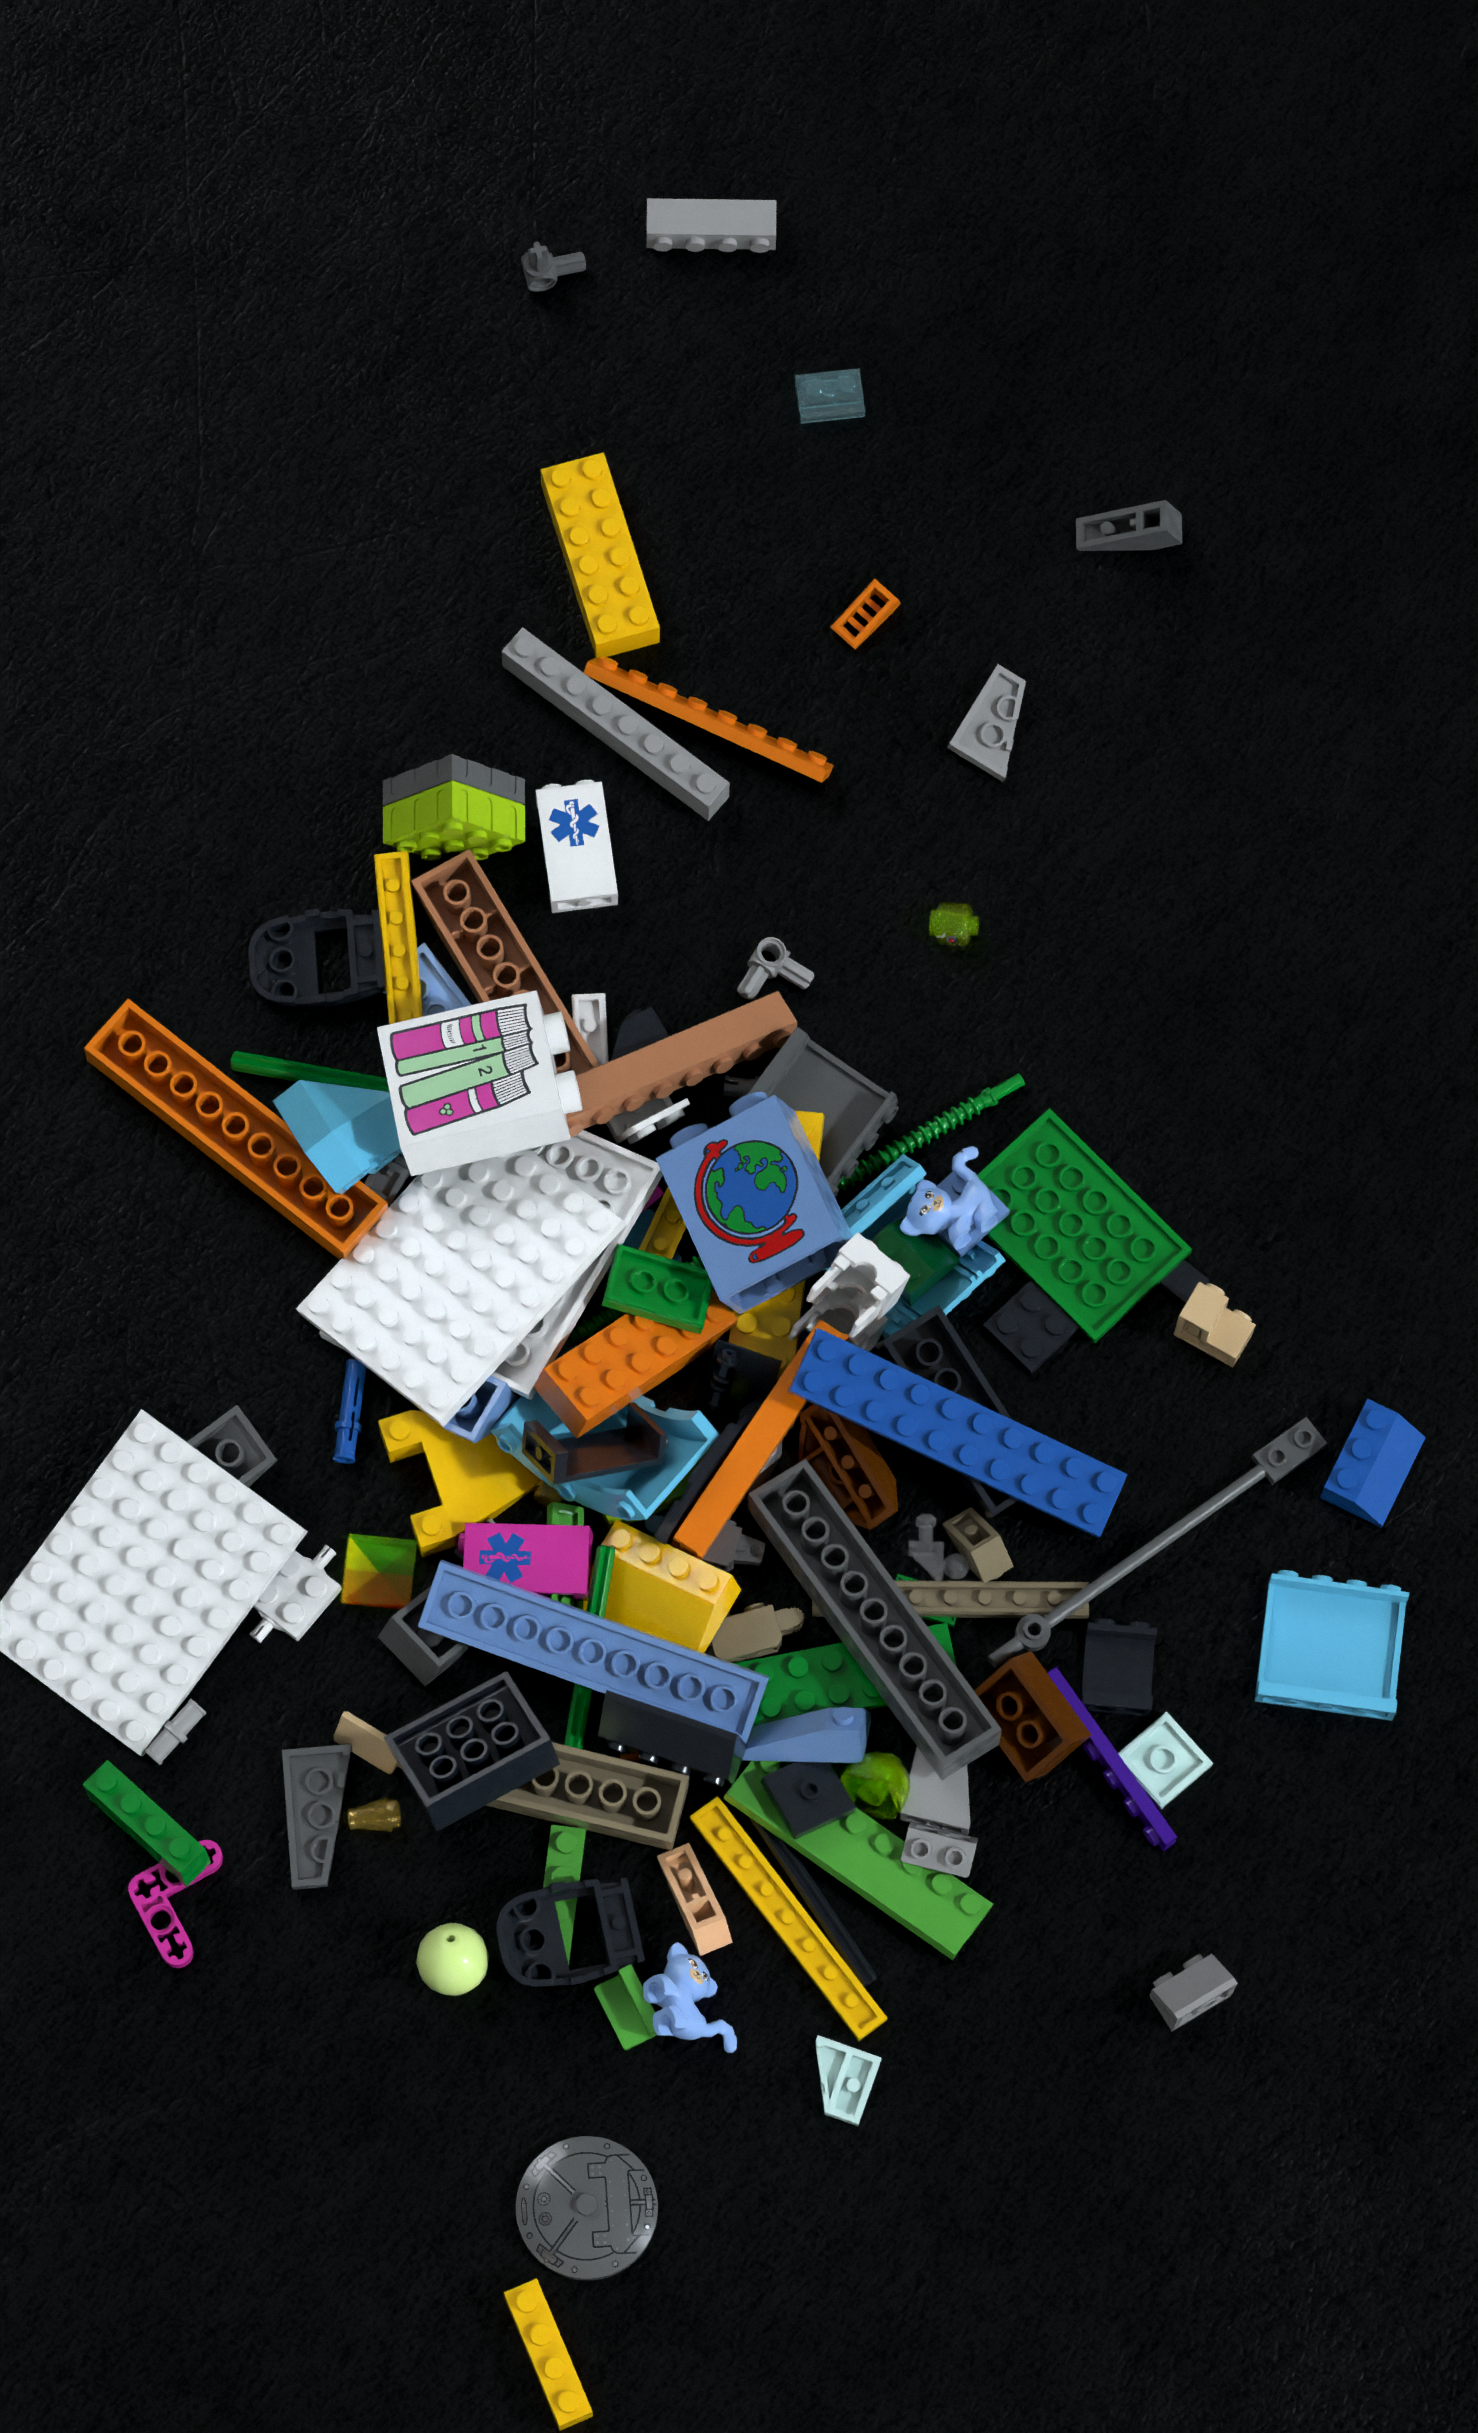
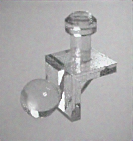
M920 1514L916 1518V1526L919 1527V1541H909L908 1556H912L935 1581H942L943 1571L952 1579H961L966 1576L969 1571L968 1560L961 1554H951L943 1561L944 1542H933V1527H936V1518L932 1514Z

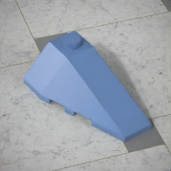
M490 1375L443 1428L470 1442L477 1443L491 1434L490 1429L516 1402L517 1397L507 1382Z
M825 1708L753 1726L742 1760L862 1763L872 1721L871 1713L864 1708Z

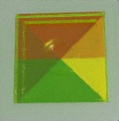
M349 1534L341 1603L402 1609L410 1603L417 1540Z

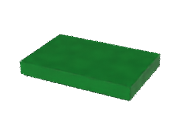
M617 1244L602 1306L701 1334L713 1284L706 1269Z

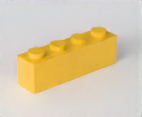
M537 2278L504 2292L506 2303L559 2430L561 2431L593 2417V2411Z

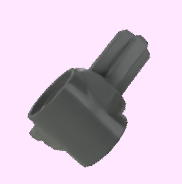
M539 242L533 243V248L529 249L521 257L528 289L534 292L552 288L558 281L557 276L586 270V260L582 252L553 257L552 253L548 252L547 247L540 246Z

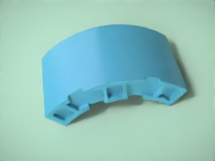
M577 1346L564 1348L557 1355L555 1360H557L558 1358H560L561 1356H563L564 1354H566L567 1352H569ZM537 1391L532 1400L520 1396L490 1429V1432L497 1438L498 1446L504 1452L512 1454L527 1469L557 1490L562 1498L567 1501L574 1500L592 1510L626 1521L647 1520L719 1436L718 1432L700 1410L686 1411L669 1408L665 1412L656 1409L654 1401L640 1396L633 1402L648 1414L667 1434L668 1447L665 1450L664 1464L553 1485L522 1453L524 1422L537 1420L556 1440L575 1436ZM628 1405L583 1435L626 1427Z

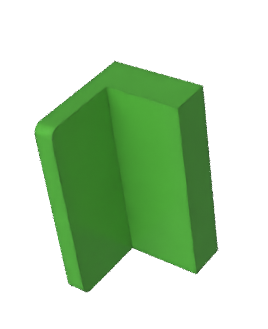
M631 1964L618 1970V1976L595 1987L594 1991L624 2050H629L657 2036L653 2027L655 2011L651 2003L645 2001L643 1987Z

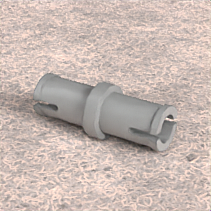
M190 1698L188 1703L170 1722L168 1720L165 1722L162 1732L144 1752L161 1765L162 1761L180 1742L184 1743L188 1739L186 1735L203 1715L205 1716L206 1711Z

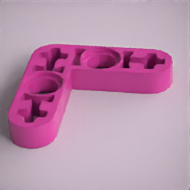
M202 1840L199 1843L209 1853L216 1852L212 1856L213 1863L208 1865L188 1886L214 1873L222 1865L223 1855L221 1849L212 1840ZM158 1863L136 1875L129 1883L128 1891L164 1961L173 1968H182L191 1962L194 1950L190 1939L167 1898L183 1890L186 1886L181 1882L172 1883L166 1878L167 1869ZM160 1874L162 1883L167 1888L166 1890L161 1891L160 1886L157 1885L150 1890L151 1897L147 1899L143 1895H135L139 1891L138 1885L144 1882L146 1886H150L157 1882L153 1875ZM160 1911L166 1912L171 1916L170 1925L163 1930H157L151 1925L153 1915ZM176 1929L180 1933L173 1934L178 1946L186 1945L187 1947L183 1950L184 1957L179 1960L175 1955L168 1956L172 1952V1948L167 1938L162 1943L159 1941V1938L170 1936Z

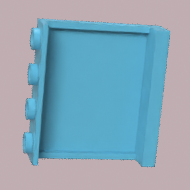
M1288 1570L1278 1571V1574L1272 1573L1268 1583L1255 1702L1392 1721L1397 1708L1396 1690L1405 1609L1409 1592H1403L1400 1587L1395 1585H1381L1380 1588L1367 1587V1583L1360 1580H1347L1346 1584L1332 1582L1333 1579L1324 1575H1314L1312 1579L1298 1577V1573Z

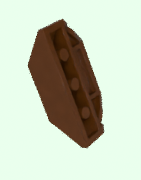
M815 1404L800 1414V1423L802 1425L799 1436V1462L804 1459L808 1461L852 1524L870 1530L898 1511L896 1479L867 1430Z

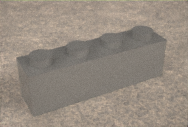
M647 198V248H654L657 251H669L672 248H680L692 252L704 249H718L722 252L750 249L758 253L776 250V200Z

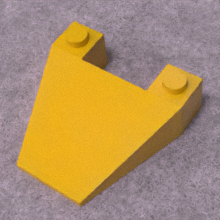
M417 1410L406 1411L378 1421L380 1434L390 1463L424 1452L441 1502V1506L410 1516L411 1525L422 1557L457 1546L459 1534L465 1533V1523H485L488 1518L494 1519L542 1484V1480L527 1469L512 1454L504 1452L498 1446L497 1438L492 1433L477 1443H473L446 1431L423 1411Z

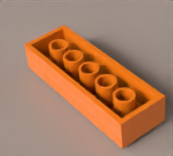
M713 1289L701 1334L627 1313L543 1368L534 1385V1389L577 1439L627 1406L628 1403L633 1402L714 1348L717 1339L726 1340L730 1335V1329L735 1326L738 1319L726 1304L719 1300L718 1295Z

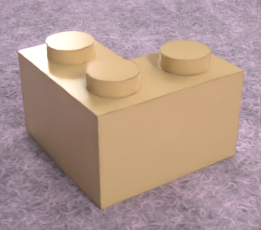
M1199 1282L1179 1315L1174 1335L1225 1364L1234 1367L1251 1338L1256 1324L1252 1323V1319L1240 1310L1231 1311L1226 1308L1229 1298L1224 1296L1225 1293L1222 1289L1210 1283L1204 1285Z

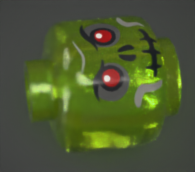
M941 902L937 910L932 909L929 933L930 936H935L938 944L964 947L970 942L971 936L978 935L979 916H973V910L969 904Z

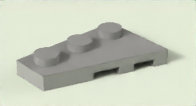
M997 664L947 748L1003 782L1006 779L1008 760L1013 746V736L1026 681Z

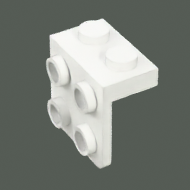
M669 1096L663 1099L656 1098L644 1103L635 1111H625L613 1116L610 1121L606 1122V1125L617 1144L627 1139L631 1145L657 1130L654 1126L655 1124L658 1130L684 1116L683 1109L690 1105V1102L686 1098L673 1105Z

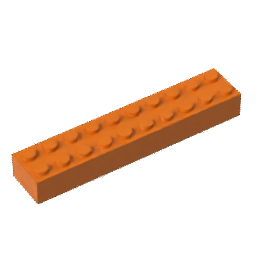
M130 999L123 1003L84 1047L88 1062L339 1260L342 1258L345 1260L388 1210V1202L360 1180L342 1195L336 1193L304 1153L285 1121Z

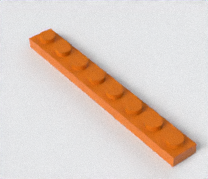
M595 657L587 662L583 673L590 678L821 783L830 776L834 765L826 762L827 758L820 753L814 751L803 752L797 749V744L789 739L779 737L777 740L766 735L767 730L758 725L749 724L746 726L737 722V717L727 711L719 710L715 712L707 708V703L695 697L684 698L677 694L678 690L664 683H659V685L647 681L648 677L645 674L636 670H629L627 672L618 668V663L608 657Z

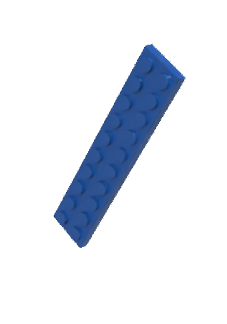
M819 1328L815 1329L788 1390L793 1395L1097 1538L1101 1536L1128 1475Z

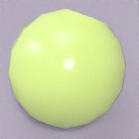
M447 1923L436 1927L425 1935L419 1945L416 1964L422 1980L430 1989L444 1995L457 1996L469 1992L481 1983L486 1975L489 1954L483 1938L474 1929L463 1924Z

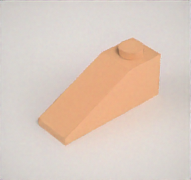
M687 1843L672 1851L658 1855V1862L699 1955H704L733 1943L726 1918L690 1844Z

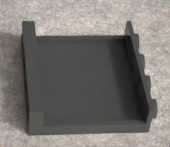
M796 1027L748 1093L765 1092L768 1098L775 1094L795 1111L824 1113L825 1119L819 1164L835 1197L839 1191L837 1186L844 1176L849 1178L859 1164V1161L856 1159L864 1149L868 1151L872 1148L879 1136L876 1133L884 1122L888 1124L894 1118L899 1108L896 1106L898 1099L895 1093L891 1091L889 1094L810 1040L808 1034Z

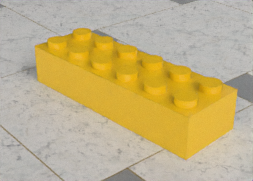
M604 452L541 469V486L595 657H609L660 643L658 620Z

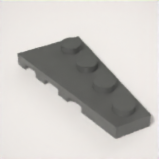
M352 1744L282 1750L293 1890L328 1887Z

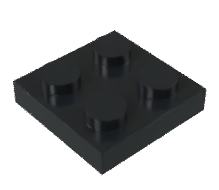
M1031 1279L983 1324V1329L1031 1376L1079 1330V1326Z

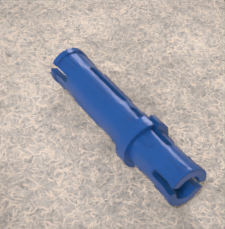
M348 1359L346 1361L339 1421H336L334 1426L337 1437L333 1460L346 1464L355 1462L357 1436L362 1432V1425L359 1421L367 1367L357 1359Z

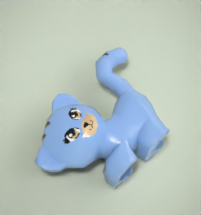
M973 1146L964 1148L953 1156L952 1170L967 1183L960 1197L952 1202L951 1197L946 1191L937 1188L935 1184L928 1180H921L917 1184L916 1193L911 1198L907 1207V1216L900 1225V1229L904 1234L909 1236H918L920 1234L934 1235L949 1228L950 1245L955 1250H958L971 1242V1237L968 1234L971 1230L970 1226L974 1224L981 1233H984L998 1223V1219L995 1216L998 1210L991 1201L992 1197L988 1187L980 1181L975 1172L965 1166V1162L978 1157L979 1152L977 1148Z
M678 1942L673 1944L667 1954L668 1962L664 1974L652 1976L643 1984L645 2001L662 2007L660 2011L653 2015L655 2033L657 2035H670L686 2040L712 2037L719 2033L723 2037L724 2050L727 2053H733L737 2049V2037L733 2027L721 2019L706 2023L705 2017L694 2004V2002L700 2001L702 1998L713 1996L718 1988L716 1982L710 1978L709 1971L700 1958L688 1954L682 1944Z

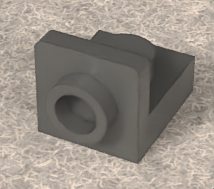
M399 1154L376 1174H369L364 1183L388 1202V1206L398 1198L408 1177L411 1176L404 1156Z

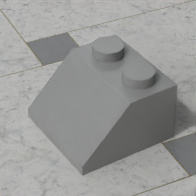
M1199 1954L1183 1964L1184 1971L1175 1976L1169 1972L1153 1982L1155 1988L1152 1989L1149 1996L1171 2031H1174L1232 1995L1237 1982L1213 1954L1204 1959Z

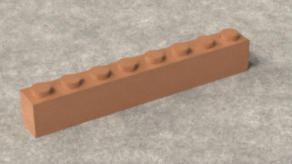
M779 991L577 1075L576 1079L583 1110L566 1114L570 1137L578 1135L583 1129L592 1125L604 1124L620 1113L635 1111L644 1103L653 1099H663L679 1088L694 1086L701 1082L703 1078L712 1074L727 1072L734 1065L745 1060H755L771 1049L782 1048L796 1029L797 1020Z

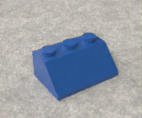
M1367 1399L1323 1488L1320 1498L1382 1528L1426 1437L1399 1413Z

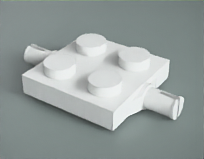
M324 1545L323 1549L313 1560L303 1557L295 1550L292 1552L253 1606L262 1617L260 1623L250 1632L254 1639L261 1643L267 1634L275 1628L286 1632L297 1642L342 1590L341 1586L324 1571V1567L336 1555V1552L329 1548V1546Z

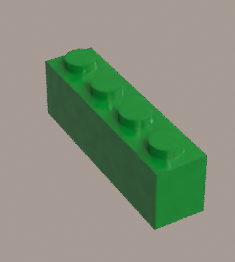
M108 1760L83 1783L89 1799L186 1887L211 1863L206 1849Z

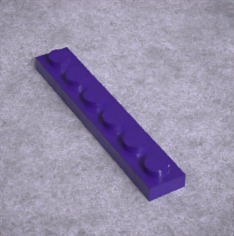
M1056 1667L1048 1672L1050 1678L1092 1734L1082 1744L1084 1750L1091 1760L1096 1761L1098 1759L1104 1767L1105 1771L1102 1773L1113 1790L1118 1788L1126 1798L1123 1800V1804L1133 1818L1138 1816L1145 1825L1143 1832L1148 1841L1154 1847L1159 1845L1162 1851L1174 1845L1177 1839L1176 1834Z

